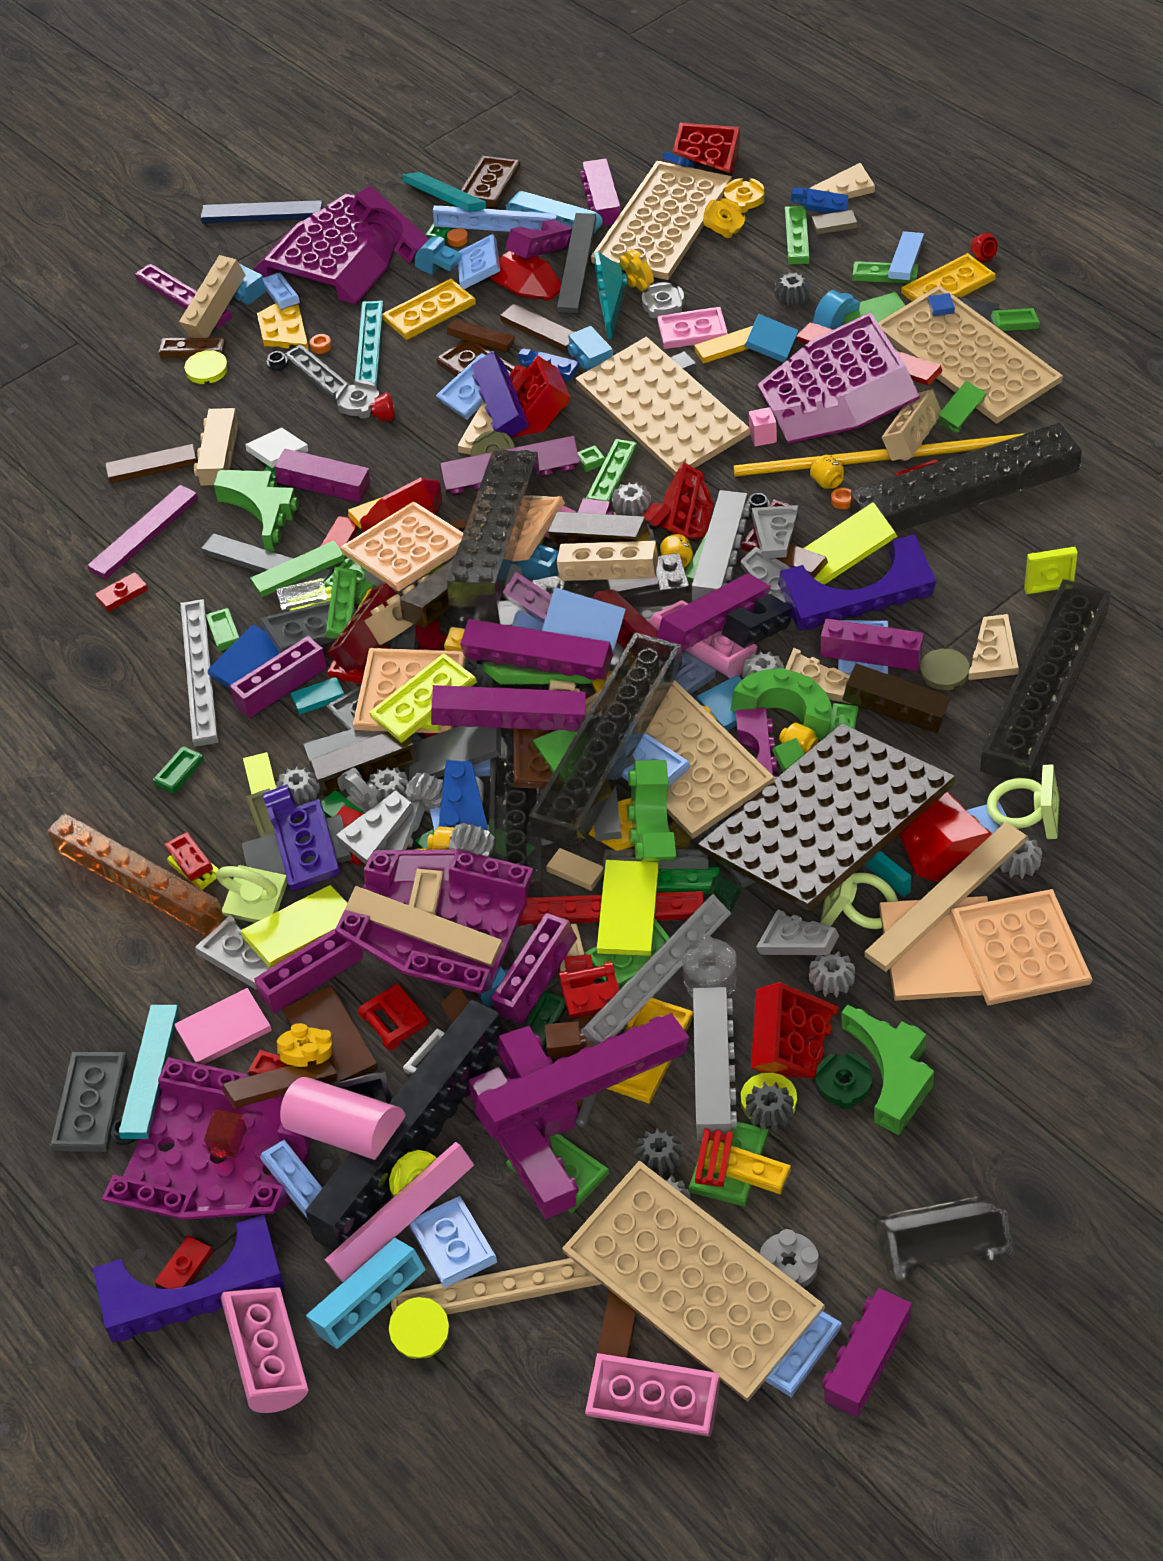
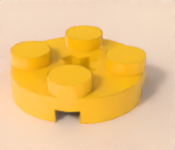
M743 178L735 179L725 186L724 199L735 202L742 209L741 213H746L749 209L764 203V186L755 179H750V182H743Z
M721 198L720 201L713 199L708 202L704 210L703 224L713 231L722 234L723 237L731 238L733 234H737L741 230L745 222V215L742 216V209L735 202Z
M631 249L619 258V262L627 274L628 285L631 288L637 287L640 291L644 292L654 282L653 274L647 261L642 262L639 256L641 254L637 250Z
M302 1023L294 1024L291 1026L290 1031L283 1033L278 1038L277 1053L280 1054L282 1062L291 1066L306 1067L309 1061L315 1060L317 1064L323 1063L333 1053L332 1034L329 1030L310 1028Z

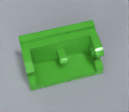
M965 381L938 414L939 424L957 434L962 427L961 425L978 404L983 403L986 393Z

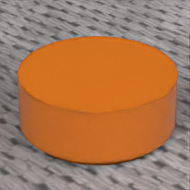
M461 228L449 231L447 234L449 245L453 247L464 246L468 242L467 231Z
M318 334L312 337L310 340L312 352L323 354L330 351L332 348L331 338L325 334Z
M838 488L832 492L831 503L835 508L843 510L854 505L855 495L852 490Z

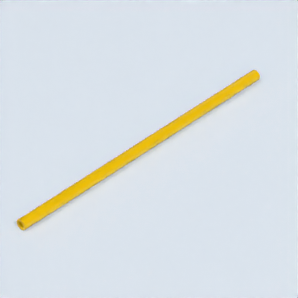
M1052 431L925 444L918 447L913 457L1053 442ZM887 449L831 455L841 465L891 460ZM819 456L734 465V476L811 469L813 460Z

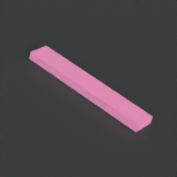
M455 1142L325 1259L340 1281H346L474 1166L461 1145Z

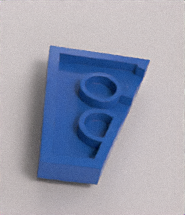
M446 760L439 826L455 828L456 825L466 823L477 827L481 826L482 829L489 831L472 761Z

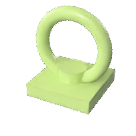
M1043 765L1042 785L1031 779L1015 778L1007 780L994 788L987 800V811L991 819L1001 826L1007 822L1016 829L1032 826L1043 818L1046 838L1057 839L1059 793L1054 765ZM1019 788L1029 789L1034 792L1035 811L1032 814L1022 818H1009L999 812L997 807L998 800L1006 792Z
M238 865V867L225 866L216 873L220 884L229 889L221 911L224 916L228 917L231 915L236 919L256 923L278 912L288 884L286 875Z
M854 873L824 899L820 923L831 926L843 910L850 920L862 927L869 929L882 928L881 917H866L852 906L851 903L859 883L870 884L879 889L887 902H895L898 899L891 886L880 877L870 873Z

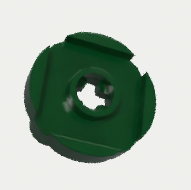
M846 1053V1056L830 1055L822 1060L817 1067L816 1089L827 1102L838 1105L842 1109H851L855 1104L866 1099L871 1092L872 1075L870 1066L863 1058L852 1053ZM849 1076V1082L840 1083L838 1077L845 1078Z

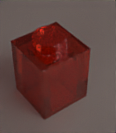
M214 1110L204 1136L209 1153L220 1158L226 1156L236 1158L247 1129L241 1114Z

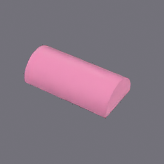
M681 600L652 615L651 625L659 631L662 617L686 606L688 603ZM719 631L707 639L696 643L693 647L685 649V651L728 678H732L742 674L745 659H749L751 653L755 654L758 646L752 644L743 648L723 636L722 631Z
M301 1077L291 1084L284 1095L280 1110L281 1123L284 1129L374 1160L406 1117L405 1112L400 1107L308 1077Z
M280 1287L223 1292L221 1301L250 1409L259 1413H272L285 1410L299 1403L309 1390Z
M597 1353L585 1414L589 1417L710 1437L717 1410L720 1376L719 1373Z

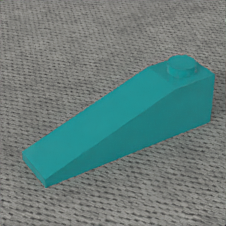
M597 251L594 252L597 289L607 339H612L625 296L624 287L628 286L627 276L622 274L619 264Z

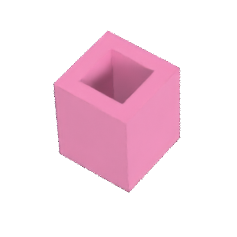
M771 407L749 411V428L754 446L777 442L776 420Z

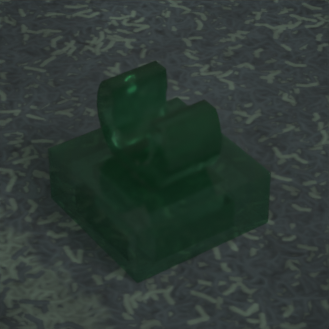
M721 875L713 878L707 899L714 894L729 911H732L742 889Z

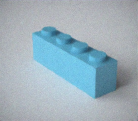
M393 1238L311 1310L306 1317L318 1337L338 1349L426 1269L414 1248L397 1238Z

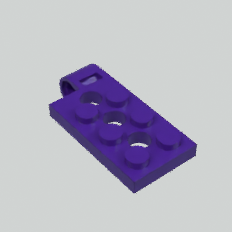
M288 784L264 792L263 798L270 821L274 827L291 891L341 874L320 800L317 799L296 807ZM305 817L302 822L293 823L296 818ZM310 836L307 842L299 843L302 837ZM316 856L311 863H304L306 858Z

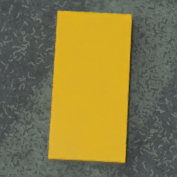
M967 253L901 287V293L913 302L940 285L956 298H961L994 281L996 274Z
M449 279L383 313L382 317L389 326L405 340H408L475 305L476 302L471 294L465 289L463 290L453 279Z
M651 998L628 1022L625 1033L632 1027H640L649 1023L655 1017H663L670 1013L673 1014L685 1032H687L694 1018V1012ZM672 1060L607 1089L650 1104Z

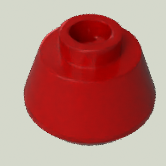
M984 233L974 237L970 244L971 253L980 262L990 261L998 250L997 239L991 233Z
M385 392L374 398L375 402L371 403L372 416H377V419L381 421L392 422L395 419L393 399L391 394Z

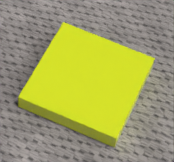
M1076 547L1027 554L1024 585L1026 594L1074 587L1078 553Z

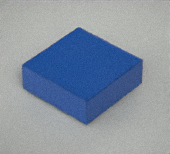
M950 293L928 296V304L933 316L955 313V306Z

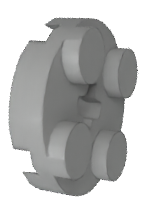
M656 283L648 287L646 293H642V307L651 318L682 312L684 292L678 286L676 289L672 287L671 283Z
M358 380L354 381L355 385L348 386L345 384L340 387L336 393L340 413L359 416L360 418H367L371 415V403H374V398L379 396V391L373 383Z
M351 768L338 777V785L341 792L346 789L349 794L347 799L365 813L378 804V790L372 784L367 785L358 770Z
M785 1229L779 1234L770 1237L761 1247L759 1254L801 1287L808 1286L816 1277L819 1254L814 1244L805 1236ZM793 1257L796 1264L792 1265L789 1263L785 1266L783 1265V1258Z

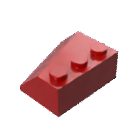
M680 123L673 154L734 174L740 148L739 127Z
M538 355L527 368L531 373L517 395L529 426L513 435V438L545 431L560 410L568 405L571 398L559 369Z
M949 792L945 793L899 834L916 875L937 883L992 835Z
M781 982L756 989L751 1068L762 1073L773 1072L784 1077H816L817 1067L824 1053L823 1043L825 1037L830 1035L832 1029L830 1022L832 1016L837 1015L839 1006Z

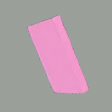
M721 307L657 316L664 349L696 345L728 334Z
M248 988L174 1024L194 1062L202 1065L272 1031L269 1022Z

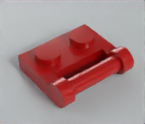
M612 961L603 963V966L570 973H567V971L558 972L559 983L570 1020L597 1014L619 991ZM606 977L607 982L571 989L570 986L571 983Z
M398 983L367 1001L358 1009L360 1017L370 1023L383 1039L382 1044L389 1051L394 1050L401 1041L428 1025L425 1015ZM381 1009L397 1029L390 1032L375 1012Z

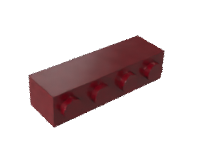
M386 582L371 589L327 652L346 673L354 669L360 670L367 662L369 648H377L379 646L365 620L372 616L371 610L381 604L386 607L388 605L386 600L397 594Z
M612 589L599 591L594 594L592 599L626 609L616 641L640 664L652 657L662 668L671 663L677 651L658 640V631L619 593Z

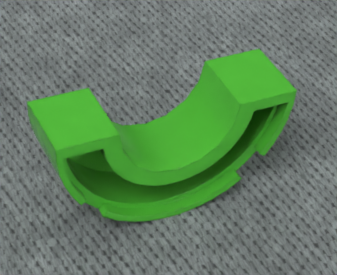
M784 668L767 669L748 675L734 689L730 708L732 712L736 713V710L758 708L785 709L793 713L800 720L801 725L814 730L818 740L822 741L828 734L832 716L831 702L826 692L809 676Z
M666 760L635 761L633 770L628 772L629 786H632L631 805L627 806V819L632 821L633 828L629 831L630 845H635L636 859H639L641 862L674 861L676 858L674 832H670L667 820V790L669 785Z

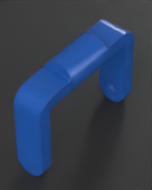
M669 152L663 153V158L685 167L695 168L696 161Z

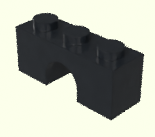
M768 594L756 600L753 612L741 607L728 613L722 635L739 646L746 648L786 629L791 622L790 615L793 607L772 594Z

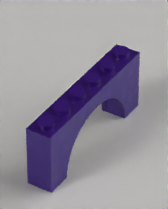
M911 535L892 540L889 552L892 562L890 571L880 581L864 588L843 590L826 586L815 580L803 565L780 571L778 585L786 603L793 607L791 615L798 631L814 629L824 624L825 619L841 620L851 616L858 617L865 612L880 611L887 606L894 604L902 605L909 600L923 599L933 594L936 579L916 536Z
M265 1215L236 1223L237 1237L235 1246L226 1262L212 1275L190 1286L176 1289H158L146 1286L135 1280L127 1272L122 1259L94 1267L93 1272L105 1329L111 1341H125L134 1335L147 1331H157L162 1326L175 1322H185L191 1317L200 1314L214 1313L223 1307L221 1301L223 1292L280 1287V1289L285 1288Z

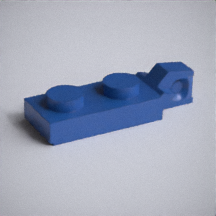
M793 188L790 202L805 206V210L829 214L847 211L848 195L810 188Z
M521 349L518 353L519 364L529 367L538 355L556 366L565 381H570L579 368V361L548 353L533 352L529 349Z

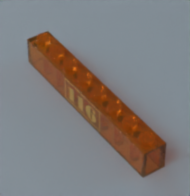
M64 813L47 829L55 850L202 934L208 936L224 919L217 898Z

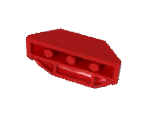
M508 251L499 258L500 271L489 276L490 280L518 296L543 298V300L550 301L560 294V280L548 262L538 256L523 258Z
M682 462L665 493L663 501L671 510L658 526L672 534H681L687 539H704L708 532L714 504L701 471Z
M419 478L381 497L367 515L360 519L362 533L413 501L437 516L443 499L440 482L436 479Z

